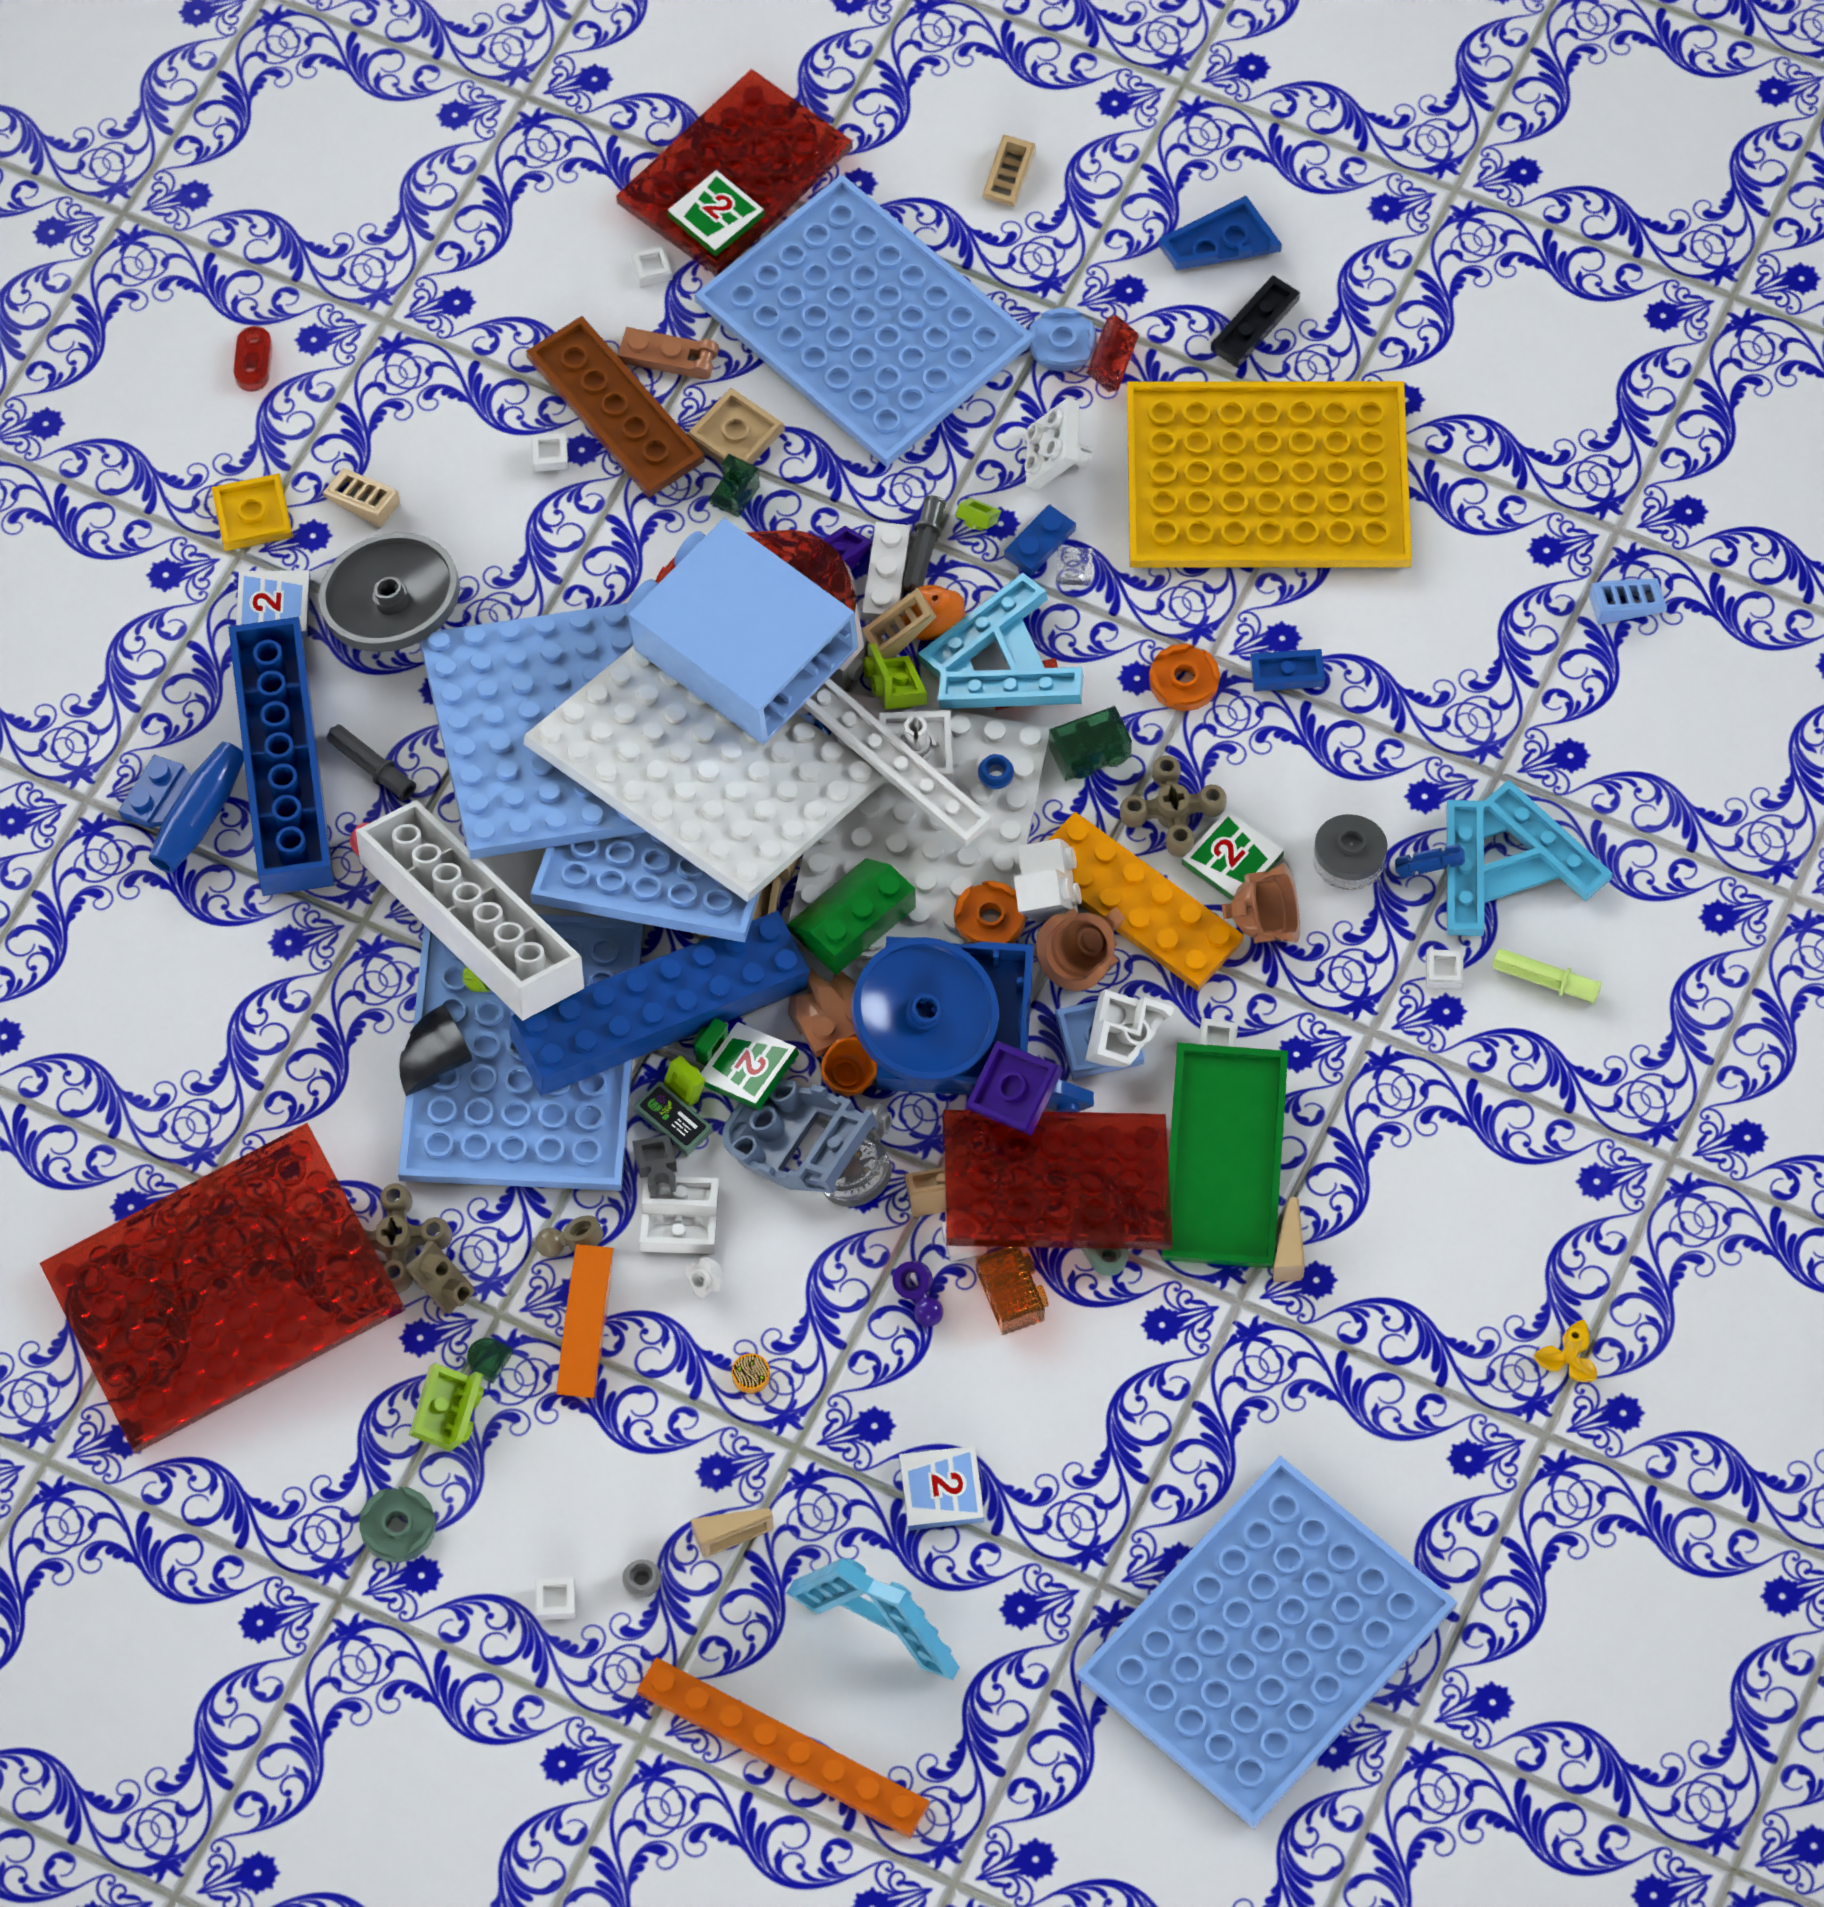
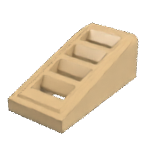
M1003 134L982 198L1015 207L1036 152L1035 143ZM1007 153L1023 157V160L1011 159L1006 157ZM1006 164L1019 168V171L1014 172L1004 169L1002 165ZM999 175L1016 180L1013 184L997 178ZM998 186L1012 190V192L1008 196L994 192L993 188Z
M342 468L323 492L325 498L378 528L383 526L400 505L398 491L345 468ZM345 481L349 482V485L342 493L337 491ZM355 487L360 488L353 498L349 496ZM366 492L370 494L364 502L360 501ZM376 498L379 499L375 506L371 505Z
M916 588L862 628L861 631L869 644L876 643L883 659L894 658L937 616L921 591ZM915 604L918 605L923 613L918 618L911 609ZM905 613L911 621L907 626L901 618ZM895 623L901 630L897 634H895L894 630L892 629V626ZM885 633H887V635L890 638L886 642L882 638V636Z
M1289 1197L1286 1205L1273 1267L1274 1282L1301 1281L1304 1276L1305 1262L1300 1206L1297 1197Z
M770 1508L706 1516L690 1520L693 1536L703 1558H707L774 1529L773 1515Z

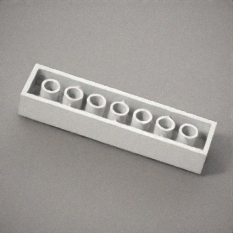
M418 800L356 830L360 863L522 1021L584 989L581 955L479 858L470 859L467 847Z

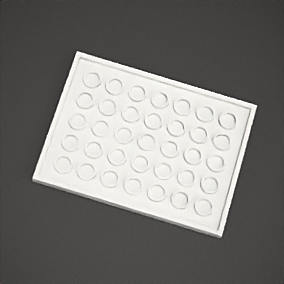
M634 645L524 735L523 743L533 752L746 902L750 901L883 783L884 776L867 761L797 713L763 746L635 651Z
M847 693L877 720H879V713L948 710L924 705L914 706L910 709L894 708L885 710L880 698ZM951 710L953 780L949 781L992 817V824L966 847L891 782L882 783L803 853L788 923L860 862L868 858L890 864L915 887L916 908L857 958H862L863 961L866 959L870 960L875 954L886 947V936L927 937L949 943L967 944L962 940L955 928L954 909L956 901L965 889L972 885L973 887L982 885V882L985 881L1005 883L1015 889L1014 876L1021 875L1018 846L1028 844L1051 735V726ZM831 732L830 737H832L840 744H842L843 746L854 752L856 755L861 757L845 742H843L838 736ZM930 746V749L932 748L934 750H937L939 747L937 746L936 748H933L932 746ZM1000 754L1012 763L1014 777L1005 788L990 789L980 782L978 767L987 756ZM992 771L990 775L1000 776L1002 775V773L999 771ZM988 909L983 911L980 917L984 921L994 922L999 919L1000 914L995 910ZM790 932L799 951L812 953Z

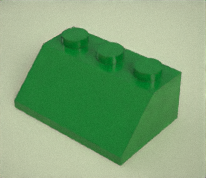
M865 858L787 923L786 926L832 973L837 975L916 908L915 887L890 864Z

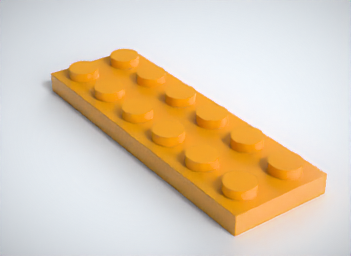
M1074 812L1050 837L1049 840L1062 839L1069 844V847H1073L1075 851L1077 866L1075 869H1072L1074 883L1077 882L1080 887V905L1092 914L1099 915L1102 918L1116 907L1125 917V920L1122 921L1123 924L1115 931L1196 991H1199L1244 942V935L1077 812Z

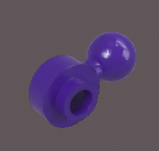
M909 1261L899 1265L894 1271L892 1279L895 1291L903 1298L914 1299L916 1303L914 1317L920 1325L925 1327L937 1325L943 1318L944 1310L942 1304L937 1299L928 1295L933 1283L930 1269L920 1261ZM913 1272L918 1274L920 1278L918 1286H914L910 1282V1275Z

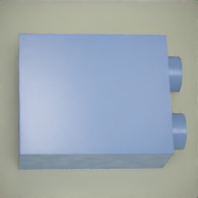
M723 518L707 535L701 531H696L687 537L676 553L674 559L675 567L660 583L653 579L643 582L630 597L626 612L629 616L635 651L764 746L858 649L855 614L846 605L726 518Z

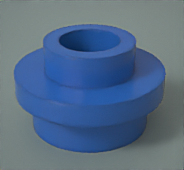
M989 755L979 764L978 778L987 788L1002 789L1013 780V765L1003 755ZM992 771H999L1002 775L992 776L990 773Z

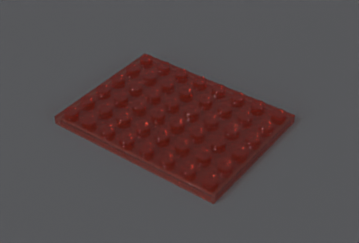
M308 1123L297 1127L40 1262L41 1268L135 1454L406 1310Z

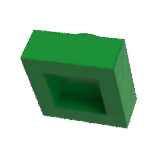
M714 1018L708 1028L704 1026L700 1029L694 1040L696 1061L706 1066L728 1036V1025Z

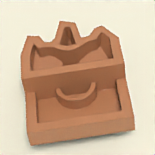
M810 969L807 983L808 993L792 995L789 999L788 1014L800 1035L803 1034L815 1058L826 1054L831 1045L839 1039L857 1038L851 1017V999L855 982L842 971L837 975L834 974L833 980L827 983L814 970Z

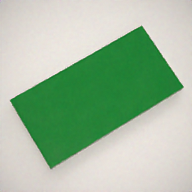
M1177 1043L1162 1260L1273 1269L1276 1250L1288 1051Z

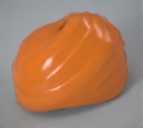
M924 585L918 587L937 617L914 639L923 641L935 640L964 618L965 601L958 592L941 586ZM917 604L911 608L917 618L923 614ZM905 613L901 618L907 626L911 621Z

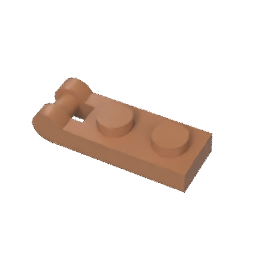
M626 327L618 357L624 364L698 379H709L713 370L711 362L712 359L717 357L719 345L708 339L695 341ZM691 356L698 357L697 360L690 361Z

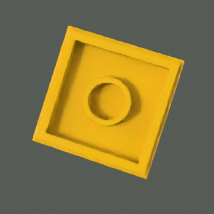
M280 473L211 487L224 551L293 538Z

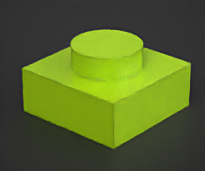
M968 498L959 503L955 517L965 520L964 524L967 527L982 531L997 524L1001 510L973 498Z
M680 1055L670 1062L663 1085L691 1107L699 1101L706 1079L696 1067L690 1065Z

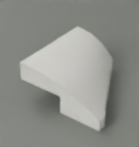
M1107 989L1099 992L1085 1061L1116 1067L1131 1065L1140 1054L1141 1048L1154 1037L1155 1031L1172 1015L1174 1007L1147 997L1137 1000Z

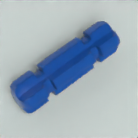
M1459 844L1446 846L1444 851H1442V848L1414 853L1412 858L1410 854L1400 856L1395 859V870L1400 877L1405 878L1414 876L1416 871H1418V874L1446 869L1448 864L1450 868L1460 866L1465 863V852Z

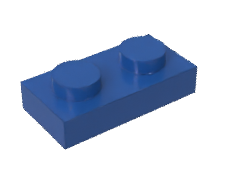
M1048 504L1004 550V557L1032 576L1076 531V523Z
M1321 649L1254 653L1250 655L1253 692L1325 686Z

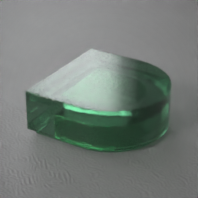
M493 1338L478 1339L472 1343L467 1353L469 1367L473 1373L476 1371L483 1374V1379L494 1384L513 1355V1350Z

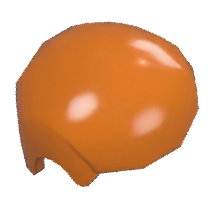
M856 1037L835 1041L824 1055L820 1066L823 1082L832 1092L845 1097L863 1093L873 1083L877 1075V1063L870 1058Z

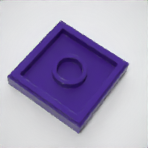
M996 1041L965 1108L1031 1136L1060 1078L1063 1068L1045 1059Z

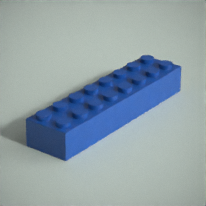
M299 617L229 626L257 875L262 895L268 896L335 886L305 644Z
M777 910L752 920L745 943L709 937L588 985L577 993L524 1021L515 1014L511 1016L510 1037L541 1097L631 1059L633 1060L695 1035L702 1027L708 1028L714 1018L725 1023L802 992L807 988L810 969Z

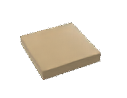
M730 388L687 433V436L699 449L741 477L785 431V426L777 418Z

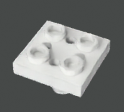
M1066 398L1028 427L1025 437L1027 441V459L1025 461L1026 487L1038 491L1075 464L1081 468H1086L1090 464L1093 454L1089 453H1092L1093 449L1078 443V401Z
M951 710L879 713V721L946 779L953 780ZM930 746H932L933 748H936L938 746L939 748L937 750H934L932 748L930 749ZM884 777L883 783L890 782L888 779Z

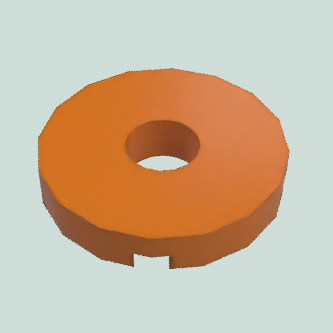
M1186 643L1171 645L1160 651L1149 671V683L1153 695L1166 707L1179 711L1197 710L1208 704L1217 694L1220 682L1218 663L1213 656L1204 649L1201 651L1194 648V645ZM1186 671L1191 673L1194 679L1183 683L1178 681L1175 675Z
M996 881L982 882V885L975 887L972 885L965 889L957 899L954 909L956 931L967 944L978 942L1015 943L1024 932L1027 920L1025 915L1018 912L1016 890L1005 883ZM992 909L997 911L1000 917L994 922H987L980 917V914L985 910Z

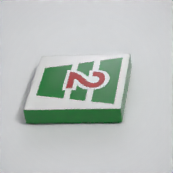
M716 170L668 209V217L716 257L764 217V209Z
M1227 809L1193 846L1192 850L1182 858V865L1232 901L1237 888L1245 882L1244 875L1263 871L1269 872L1283 857L1284 850Z
M737 1022L701 1072V1075L706 1079L704 1087L760 1110L798 1057L799 1052L796 1046Z

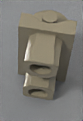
M428 1240L421 1253L405 1267L407 1272L415 1279V1283L446 1314H451L457 1306H463L474 1294L473 1285L433 1241Z

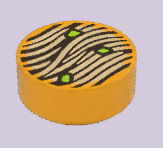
M752 1353L740 1356L732 1366L734 1385L740 1391L748 1394L762 1391L770 1380V1369L767 1361L762 1356Z

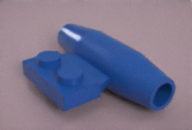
M221 742L192 775L181 763L155 754L152 756L118 812L122 819L150 829L161 826L148 857L149 861L158 869L167 873H173L203 840L230 797L243 765V751L229 742Z

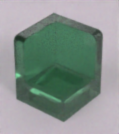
M728 454L722 462L723 479L711 494L710 503L739 517L760 487L759 468Z

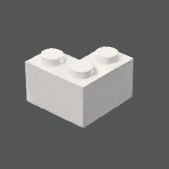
M1060 838L1018 846L1022 875L1014 876L1018 912L1035 922L1048 920L1056 914H1065L1073 908L1078 912L1077 904H1081V891L1078 883H1074L1072 869H1075L1077 866L1073 847H1069V844Z

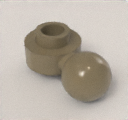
M581 1216L568 1223L562 1232L555 1228L541 1230L536 1236L535 1246L542 1256L555 1257L563 1251L565 1246H569L572 1251H575L576 1244L598 1246L603 1238V1230L594 1216Z

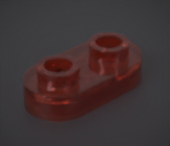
M251 326L245 328L239 333L236 341L234 377L238 387L248 392L262 389L269 381L272 341L268 331L262 327ZM255 339L258 340L257 342H254V343L249 342V341L255 340ZM248 368H255L254 371H246Z

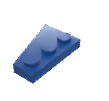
M1246 195L1160 237L1158 245L1176 271L1278 253L1282 250V243Z

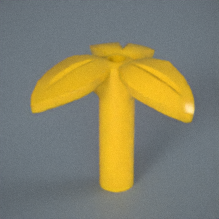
M1585 1320L1577 1321L1566 1330L1562 1337L1563 1351L1551 1345L1539 1349L1534 1354L1535 1361L1546 1370L1557 1372L1566 1363L1569 1364L1570 1378L1579 1382H1592L1597 1379V1369L1594 1363L1589 1359L1578 1357L1579 1353L1584 1352L1589 1347L1590 1336Z

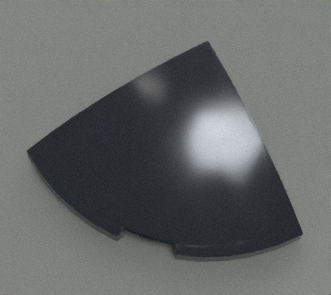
M444 1004L426 1014L413 1027L406 1047L401 1052L399 1071L406 1096L440 1082L439 1075L473 1061L459 1029Z

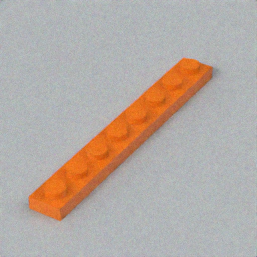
M657 1657L637 1688L639 1696L910 1839L930 1806V1801Z

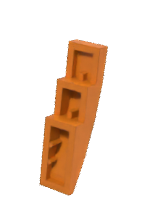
M576 1244L556 1391L558 1395L596 1397L604 1325L607 1322L614 1248Z

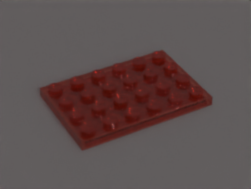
M750 69L616 195V201L618 205L717 276L746 251L852 149V140L756 71ZM717 170L764 209V217L715 257L668 217V209Z
M943 1110L946 1246L1171 1250L1173 1238L1166 1114L1043 1112L1030 1136L969 1110Z

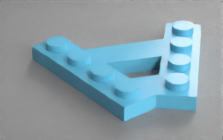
M1020 574L917 653L919 662L940 679L938 695L940 709L1082 704L1084 679L1082 667L1045 668L1022 620L1048 600L1046 590L1026 574ZM996 640L1009 670L974 671L970 659Z
M1510 780L1506 781L1484 801L1447 800L1446 846L1459 844L1465 852V863L1463 865L1450 868L1448 864L1446 868L1447 935L1483 936L1485 930L1484 903L1559 878L1582 899L1587 901L1612 879L1613 873ZM1508 831L1528 849L1527 851L1484 865V839Z
M841 1558L794 1580L786 1594L817 1615L840 1605L896 1634L923 1670L953 1680L960 1669V1666L951 1655V1648L941 1641L937 1635L939 1633L938 1630L929 1624L924 1617L925 1611L916 1605L910 1597L912 1595L910 1590L896 1582H891L888 1585L874 1580L865 1574L866 1568L855 1560ZM863 1594H865V1595L869 1596L874 1603H872V1602H870V1601H868V1600H866V1599H864V1598H862V1597H860V1596L863 1595Z

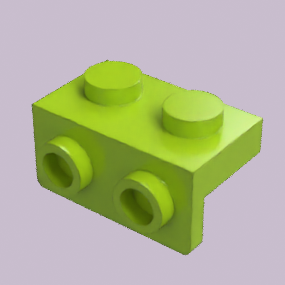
M876 643L868 644V657H863V672L865 678L871 679L874 697L879 696L884 709H910L914 706L927 704V692L910 656L883 659Z
M437 1363L430 1365L409 1436L448 1451L453 1450L462 1443H466L473 1430L474 1423L470 1421L473 1408L479 1405L484 1392V1387L480 1386L483 1374L475 1371L468 1376Z

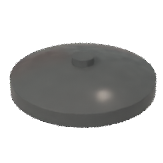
M413 533L382 534L368 538L350 547L331 564L320 585L319 607L328 629L342 643L368 652L400 650L428 638L448 620L459 598V576L449 553L434 540Z

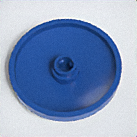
M916 937L892 943L870 959L860 973L853 989L851 1017L861 1046L881 1068L907 1081L939 1083L963 1075L985 1055L997 1031L999 1005L990 977L980 963L968 952L940 939Z

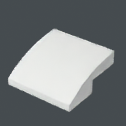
M644 1177L639 1240L640 1252L715 1254L719 1178L676 1177V1192H671L668 1184L659 1183L656 1185L657 1195L652 1196L648 1191L647 1177Z

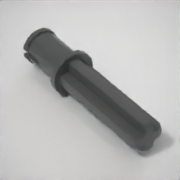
M929 495L925 497L920 520L914 525L916 535L902 582V587L909 593L924 585L936 538L942 532L940 523L946 507V501L939 496Z
M337 724L330 728L326 737L327 741L370 774L375 784H382L401 801L407 800L414 793L416 783L396 769L395 763L392 760L382 758L342 725Z

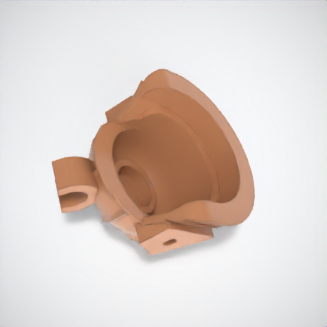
M1282 863L1276 868L1273 867L1269 872L1263 871L1244 875L1245 882L1237 888L1232 902L1222 904L1223 918H1233L1241 931L1253 938L1254 944L1281 940L1297 943L1300 937V912L1295 884L1288 866Z
M1116 907L1104 918L1088 912L1079 914L1074 908L1065 914L1060 913L1051 916L1040 928L1036 939L1037 959L1043 972L1053 983L1067 990L1083 991L1095 986L1119 961L1114 955L1117 943L1114 939L1113 931L1123 924L1122 921L1125 920V917Z

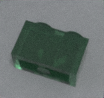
M1112 706L1049 729L1048 747L1064 780L1068 781L1073 778H1086L1095 770L1107 766L1116 767L1123 764L1127 759L1131 758L1132 739L1116 706Z

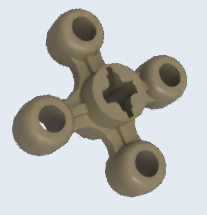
M1164 755L1156 759L1152 767L1153 780L1161 788L1158 796L1151 800H1144L1138 795L1126 797L1120 805V818L1130 828L1140 827L1148 819H1158L1162 826L1169 829L1166 834V848L1168 852L1175 857H1184L1194 846V834L1186 825L1188 817L1196 812H1202L1208 817L1219 816L1226 808L1227 796L1224 789L1213 784L1205 786L1199 793L1189 794L1184 786L1178 784L1181 774V766L1178 760L1172 756Z
M393 1183L386 1186L381 1192V1204L386 1210L387 1217L379 1222L376 1230L367 1231L360 1226H351L344 1230L340 1242L346 1254L354 1259L364 1258L373 1250L384 1252L387 1262L381 1269V1281L391 1292L401 1293L409 1289L412 1284L413 1277L405 1269L407 1265L406 1259L414 1254L417 1246L425 1245L430 1240L435 1242L442 1250L450 1245L453 1234L447 1222L439 1217L429 1218L420 1226L409 1224L406 1214L412 1208V1196L405 1186Z

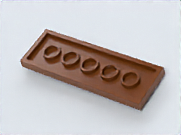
M580 316L526 351L527 359L648 498L705 462L704 454L583 316Z

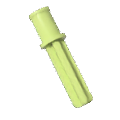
M1499 949L1493 960V968L1495 970L1557 990L1560 996H1563L1565 993L1589 1001L1592 1004H1595L1602 985L1600 981L1571 973V968H1567L1565 971L1504 949Z

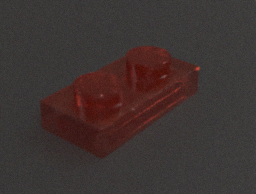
M1118 315L1107 317L1086 372L1108 392L1119 390L1139 334Z

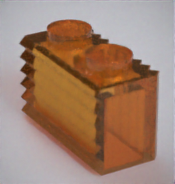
M1017 1243L975 1258V1270L1002 1335H1006L1009 1332L1013 1333L1015 1330H1020L1023 1327L1027 1328L1029 1325H1035L1044 1321L1045 1307L1049 1306V1302L1043 1286H1036L1031 1275L1035 1274V1268L1028 1252L1022 1254Z

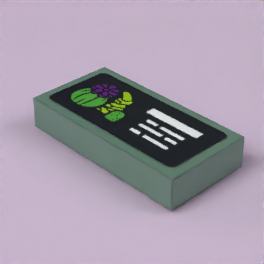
M660 1081L634 1105V1112L662 1136L669 1135L671 1143L687 1157L713 1133V1127Z

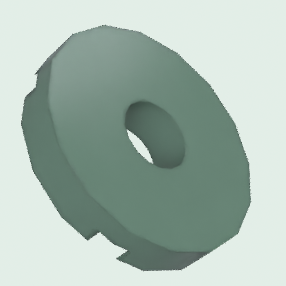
M399 1487V1489L394 1488L390 1490L387 1488L378 1491L367 1500L360 1512L359 1530L365 1547L373 1556L386 1562L402 1563L415 1559L428 1549L435 1536L436 1519L430 1502L422 1493L409 1487ZM396 1516L406 1518L408 1520L407 1527L400 1532L390 1531L387 1528V1523L391 1518Z

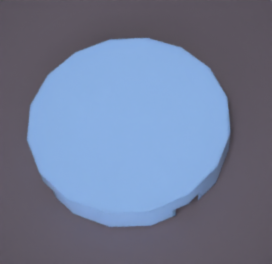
M1061 307L1047 310L1041 314V317L1036 322L1034 320L1030 326L1029 332L1034 335V340L1030 343L1029 347L1030 353L1038 364L1049 370L1061 372L1076 370L1088 363L1095 353L1097 334L1094 324L1075 309Z

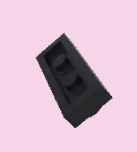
M1272 275L1211 342L1210 351L1239 368L1300 300V292Z

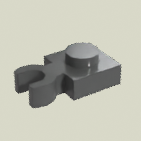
M669 1135L632 1141L640 1178L647 1177L649 1193L652 1196L657 1195L656 1185L659 1183L668 1184L670 1191L676 1192V1176L674 1172L677 1171V1165Z

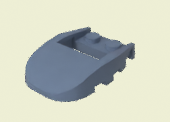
M781 1079L760 1110L739 1102L725 1123L722 1141L726 1150L742 1166L789 1190L835 1193L837 1188L834 1184L870 1130H877L879 1125L872 1111L868 1109L864 1113L857 1111L851 1100L841 1095L836 1097L828 1093L826 1087L813 1084L811 1088L801 1087L796 1081ZM819 1115L830 1118L831 1121L798 1170L783 1171Z

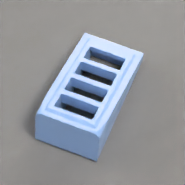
M1657 578L1591 583L1589 598L1598 625L1667 611ZM1651 590L1654 602L1647 601L1645 591ZM1632 594H1638L1640 603L1634 602ZM1619 596H1625L1627 604H1621ZM1612 598L1613 604H1608L1607 599Z

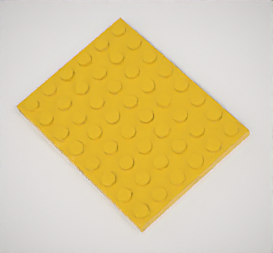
M1404 381L1127 382L1130 568L1411 567L1412 548Z

